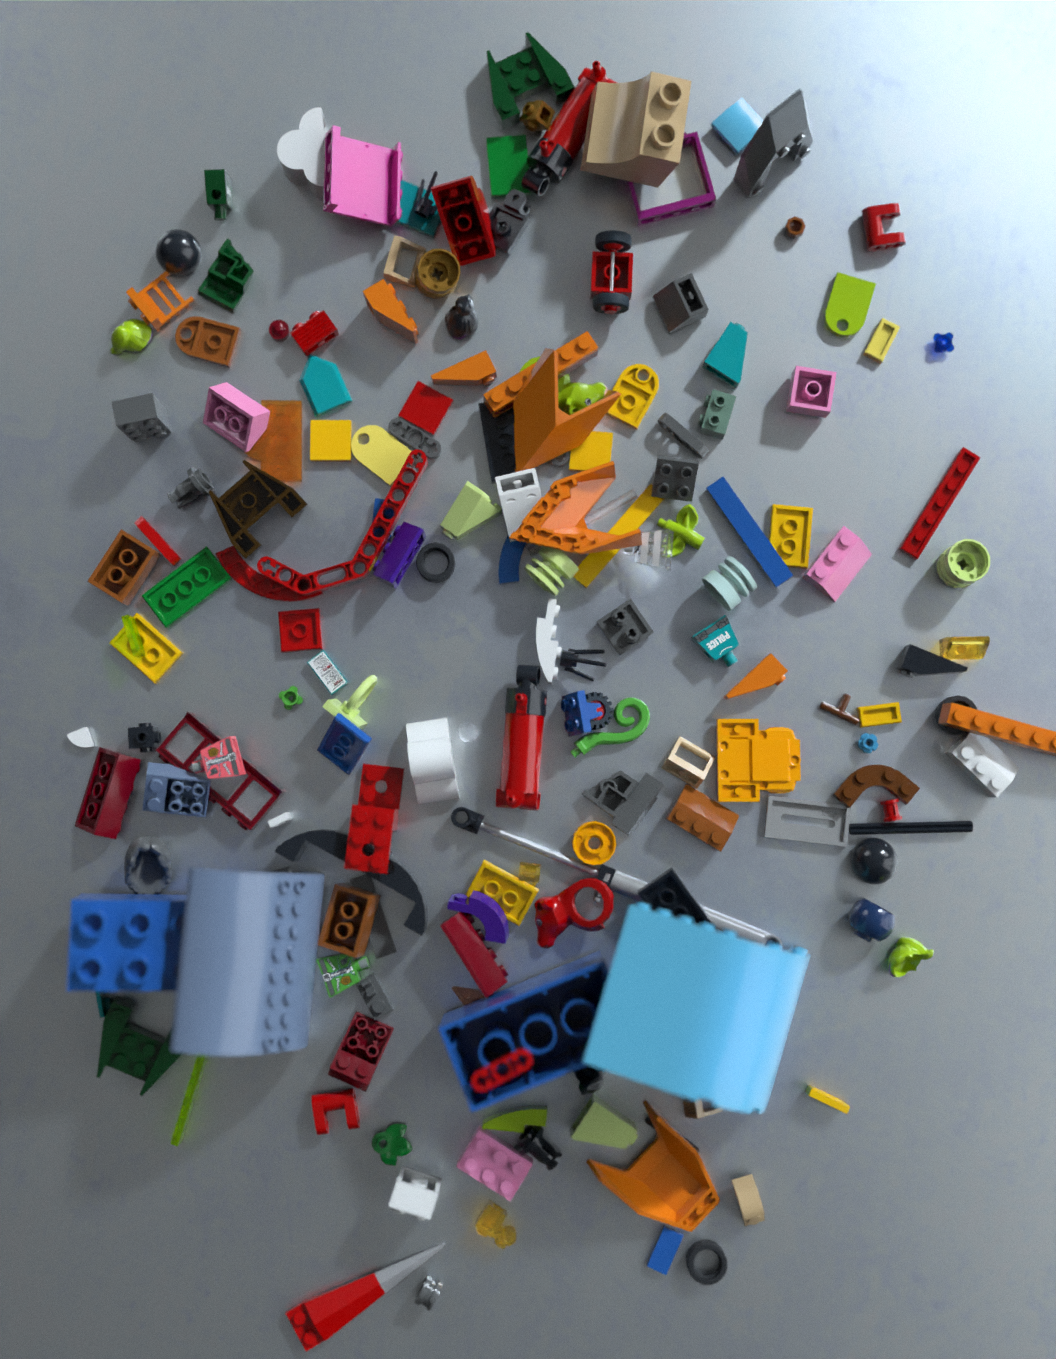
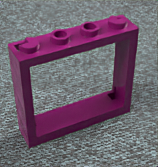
M697 131L689 134L684 132L682 149L691 147L704 195L641 211L633 182L624 180L637 227L715 206L716 196Z

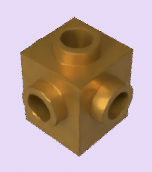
M543 100L526 102L519 120L532 132L547 130L556 111Z

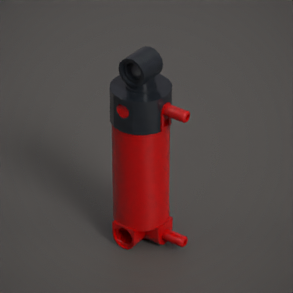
M599 61L592 63V69L586 67L578 77V84L543 137L539 139L527 157L526 162L530 169L527 170L522 179V187L526 190L542 196L546 192L549 183H560L584 145L592 90L598 82L618 83L607 77L606 70L600 65Z
M518 665L516 671L518 687L507 688L500 789L496 790V807L519 808L522 810L538 811L540 807L541 792H538L544 717L546 716L547 691L537 690V686L540 683V666Z

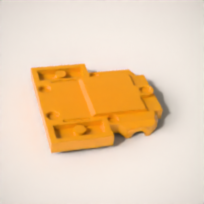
M716 719L717 802H760V790H765L769 793H789L794 790L796 782L801 781L800 739L795 738L793 730L786 727H769L766 730H759V719Z

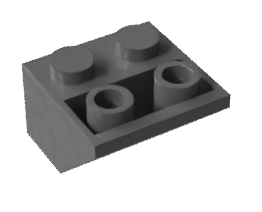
M692 273L674 280L653 295V299L669 333L705 318L709 310Z

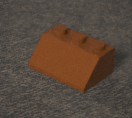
M685 784L665 819L721 852L734 830L739 815L690 785Z

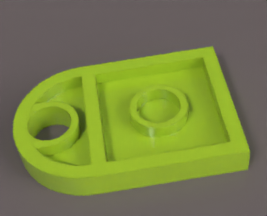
M837 272L824 313L825 325L833 335L846 338L860 331L865 323L876 283ZM840 321L845 322L847 330H839L837 323Z

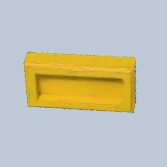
M899 702L857 707L860 728L902 722Z
M808 1085L805 1090L810 1097L847 1114L850 1109L845 1101L811 1085Z

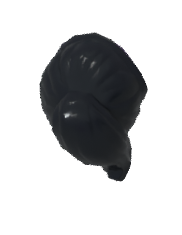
M469 294L459 297L455 302V306L445 314V324L448 333L457 340L473 335L478 327L474 302Z
M587 1065L573 1071L575 1077L580 1082L578 1087L581 1095L595 1093L604 1084L603 1077L606 1070Z

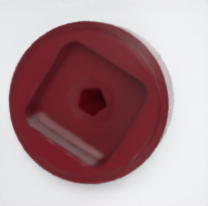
M275 320L269 326V333L275 341H284L289 337L290 329L285 321Z

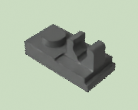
M375 973L366 976L356 983L374 1020L394 1010Z

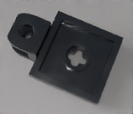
M516 189L508 193L503 201V205L495 203L489 213L495 248L509 255L531 222L529 217H527L531 204L527 202L526 194ZM507 225V229L504 232H500L499 228Z

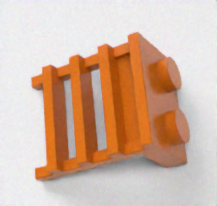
M167 271L138 293L133 287L126 291L130 297L127 300L135 310L139 308L143 313L140 317L147 325L152 324L157 331L165 323L168 324L169 320L175 315L177 317L184 308L187 309L188 305L194 301L192 296L184 301L166 279L170 275ZM161 281L167 285L181 302L177 308L170 303L157 287ZM154 288L172 310L167 316L147 294L151 289Z

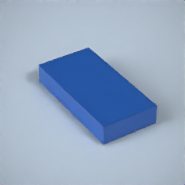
M663 1225L647 1261V1267L667 1275L682 1241L683 1234Z

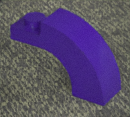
M474 890L470 898L461 893L451 895L448 900V910L465 912L476 916L484 925L486 941L506 944L509 937L508 920L504 911L495 900L484 893Z

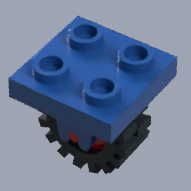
M585 690L561 696V709L565 714L564 727L566 732H568V737L604 728L611 722L609 719L613 718L610 712H613L614 708L609 706L612 705V702H607L608 697L603 696V693L592 692L585 694Z

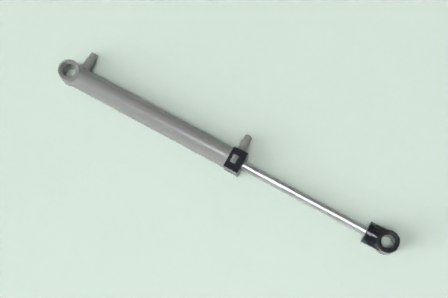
M458 807L451 814V821L456 827L476 835L479 829L590 874L606 883L612 891L645 903L638 894V890L648 884L645 881L604 864H601L600 869L594 868L483 822L484 815L465 807ZM464 811L467 814L468 818L465 823H459L456 820L458 812ZM596 890L593 901L599 903L602 895ZM701 905L720 932H723V929L736 932V937L762 945H765L767 940L773 939L775 944L782 946V941L776 935Z

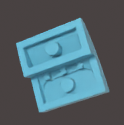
M741 98L711 123V126L733 151L738 154L747 147L763 120Z

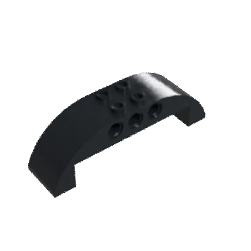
M329 829L308 831L284 841L276 848L275 852L292 862L299 861L310 842L345 862L349 833ZM367 843L363 846V853L365 855L368 852L374 853L375 849L372 844ZM390 851L389 863L393 866L392 873L361 872L416 903L404 926L422 936L428 924V906L425 893L413 872L402 862L391 856L393 852Z

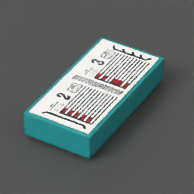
M324 650L307 662L331 695L348 684V681Z

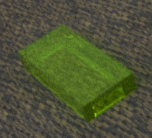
M128 614L121 616L133 656L138 658L145 656L146 653L135 618Z

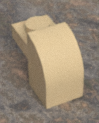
M752 1174L733 1179L734 1193L740 1207L744 1225H755L765 1221L764 1209Z

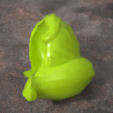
M134 318L124 321L112 333V348L110 352L112 354H120L124 350L140 352L152 338L150 325Z
M899 938L896 948L888 958V971L892 977H902L909 971H916L921 960L932 958L934 950H928L920 941L913 938Z

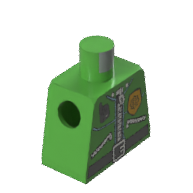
M339 953L322 956L317 959L329 998L359 982L362 979L360 971L370 968L366 956L355 960V957Z

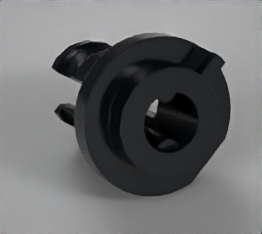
M530 1125L524 1130V1133L520 1134L513 1148L521 1155L529 1152L536 1160L546 1165V1168L550 1171L558 1165L555 1159L561 1157L562 1153L557 1152L554 1146L542 1136L544 1132L542 1126Z

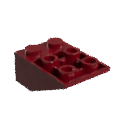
M356 1011L329 1068L328 1075L366 1092L394 1028Z

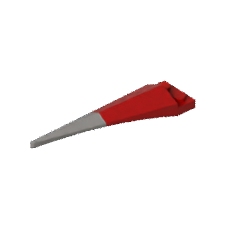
M445 1243L438 1244L340 1287L308 1298L287 1310L285 1314L305 1351L307 1352L330 1338L441 1250Z

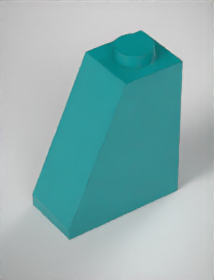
M730 322L702 368L735 389L738 387L742 376L748 335L745 328L738 323Z

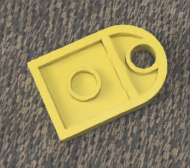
M367 425L360 428L354 434L351 441L352 453L357 461L392 487L411 450L386 430L376 425ZM361 435L369 436L370 439L367 444L362 445L358 442Z

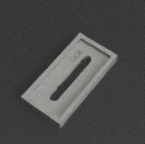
M768 796L763 837L847 847L851 807L847 808L842 804ZM785 814L832 820L834 826L832 828L784 823L781 821V816Z

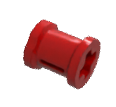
M899 799L880 802L884 810V822L902 819L897 805Z

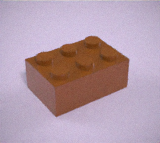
M121 529L88 579V582L119 602L129 606L161 557V554Z
M345 883L334 884L318 946L355 958L364 956L381 895Z

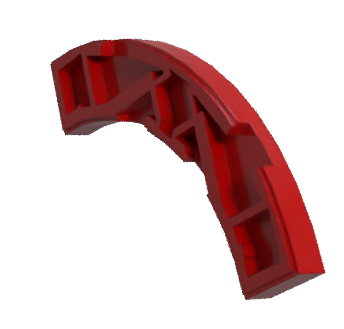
M234 546L215 553L225 571L237 583L261 597L282 602H296L324 595L323 592L303 596L258 573L243 560ZM301 582L300 590L306 591L309 588V582Z

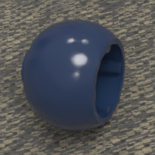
M863 898L857 901L851 908L849 924L855 928L854 934L867 942H871L872 939L880 942L889 937L893 932L895 915Z

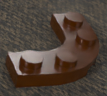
M868 765L851 773L833 793V796L844 806L850 808L867 788L875 786L888 790L906 805L920 788L904 774L892 767Z

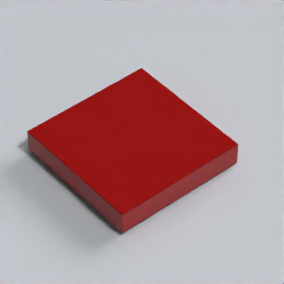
M417 381L398 416L435 436L454 400Z
M319 608L278 612L281 653L323 649Z

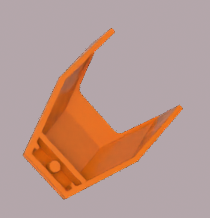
M644 1100L642 1103L657 1133L656 1139L625 1170L592 1159H588L586 1163L597 1179L637 1214L692 1232L719 1204L720 1199L698 1151L658 1111Z

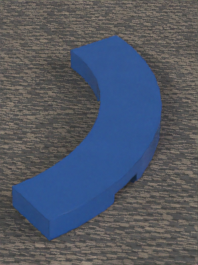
M509 535L504 542L500 555L499 585L519 582L520 560L527 544L521 541L510 542Z

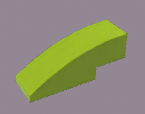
M528 1105L506 1109L484 1119L482 1129L524 1133L525 1125L546 1127L547 1105Z

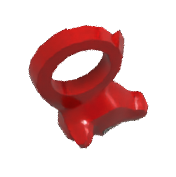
M585 878L575 882L558 895L540 897L534 903L536 910L535 923L538 930L536 941L538 946L543 949L552 947L556 938L569 925L588 932L604 929L603 924L610 918L614 908V895L606 883L596 878ZM586 887H592L602 895L604 901L601 915L594 920H587L581 917L575 906L578 892Z

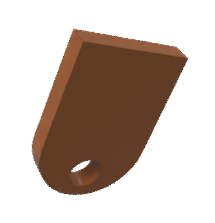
M193 316L186 318L179 324L175 333V339L178 347L185 355L230 368L241 329L240 327L207 318ZM183 331H192L191 337L189 339H183Z

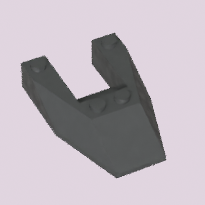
M801 89L797 90L766 115L740 157L733 181L748 198L753 194L758 195L765 188L766 178L776 158H783L788 154L795 161L799 157L803 159L811 151L810 147L813 138L808 108Z

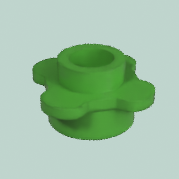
M291 686L288 690L279 693V698L282 699L284 708L287 710H291L293 706L300 705L303 702V698L299 696L298 688L295 686Z

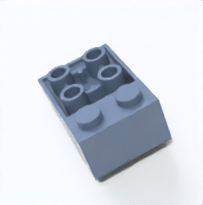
M148 762L142 811L206 817L211 780L170 764Z

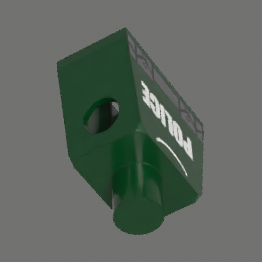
M225 169L204 170L207 205L214 210V220H226V210L232 209V178Z

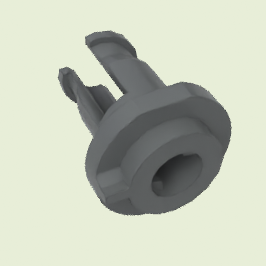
M194 467L188 469L187 474L189 478L180 483L174 491L167 493L172 503L177 502L178 509L183 508L184 504L191 502L200 494L208 497L210 496L209 490L215 492L212 481L202 469L199 468L197 470Z

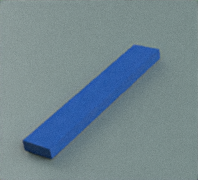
M721 477L708 486L706 490L774 586L777 588L792 578L794 575L726 479Z

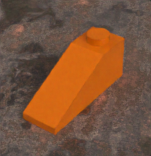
M485 350L431 375L433 385L479 386L492 383L495 380L494 378L497 377V373Z
M770 653L737 683L724 698L726 700L770 687L774 684L778 686L786 679L784 674L788 670Z

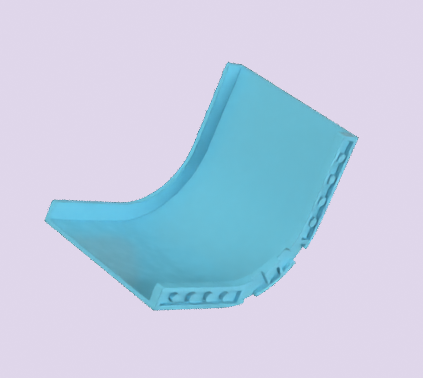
M637 901L636 905L630 904L583 1063L695 1101L705 1098L712 1100L713 1106L752 1113V1110L757 1113H763L770 1100L811 954L807 953L808 949L795 946L786 951L781 950L782 946L770 942L768 946L738 938L736 937V932L723 929V932L715 931V926L702 922L701 926L693 924V919L680 915L679 919L671 917V912L660 908H658L657 912L649 910L650 905Z

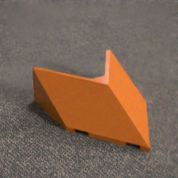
M545 348L513 401L515 472L535 468L580 446L617 401L621 393L608 390L603 399L570 415L566 414L558 408L557 351Z
M613 461L554 481L546 495L540 498L523 519L519 528L509 537L511 540L581 555L642 545L640 528L622 535H615L588 529L585 523V516L616 479Z

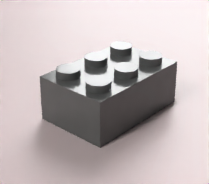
M153 393L111 402L116 426L134 442H142L147 437L152 436L155 438L165 437L166 433L172 432L167 408Z

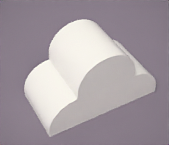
M318 107L310 109L302 116L298 130L289 131L280 138L277 144V155L284 174L290 182L301 186L309 185L311 193L317 199L324 201L325 134L327 133V125L322 108Z
M447 717L406 724L409 764L418 804L424 805L460 799Z

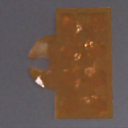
M261 400V405L270 411L267 429L245 454L253 461L261 462V470L281 482H302V400Z

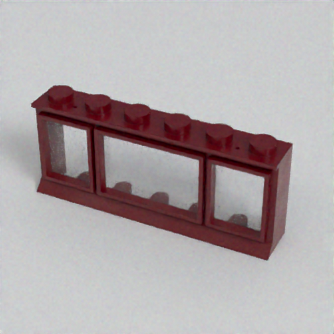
M187 712L185 717L156 751L159 753L158 757L166 764L170 762L175 767L195 774L192 762L202 759L200 750L223 739L214 734L206 724L201 723L195 718L193 713ZM242 757L246 774L210 779L208 800L213 804L219 803L222 806L221 811L229 817L233 815L238 820L237 824L244 830H254L286 791L278 788L269 777L264 776L256 769V766ZM206 771L197 773V775L207 778Z

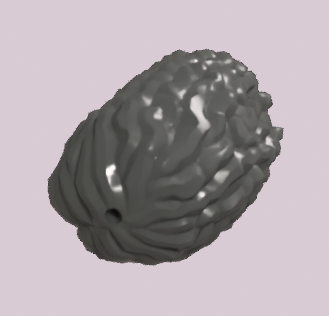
M141 836L133 840L126 851L124 880L128 888L133 890L135 894H159L160 891L166 888L167 884L171 883L170 851L160 838Z

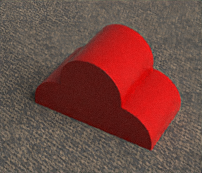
M467 176L431 187L451 252L457 258L460 266L495 257L496 252L491 232L489 211L481 189L477 188L473 176Z

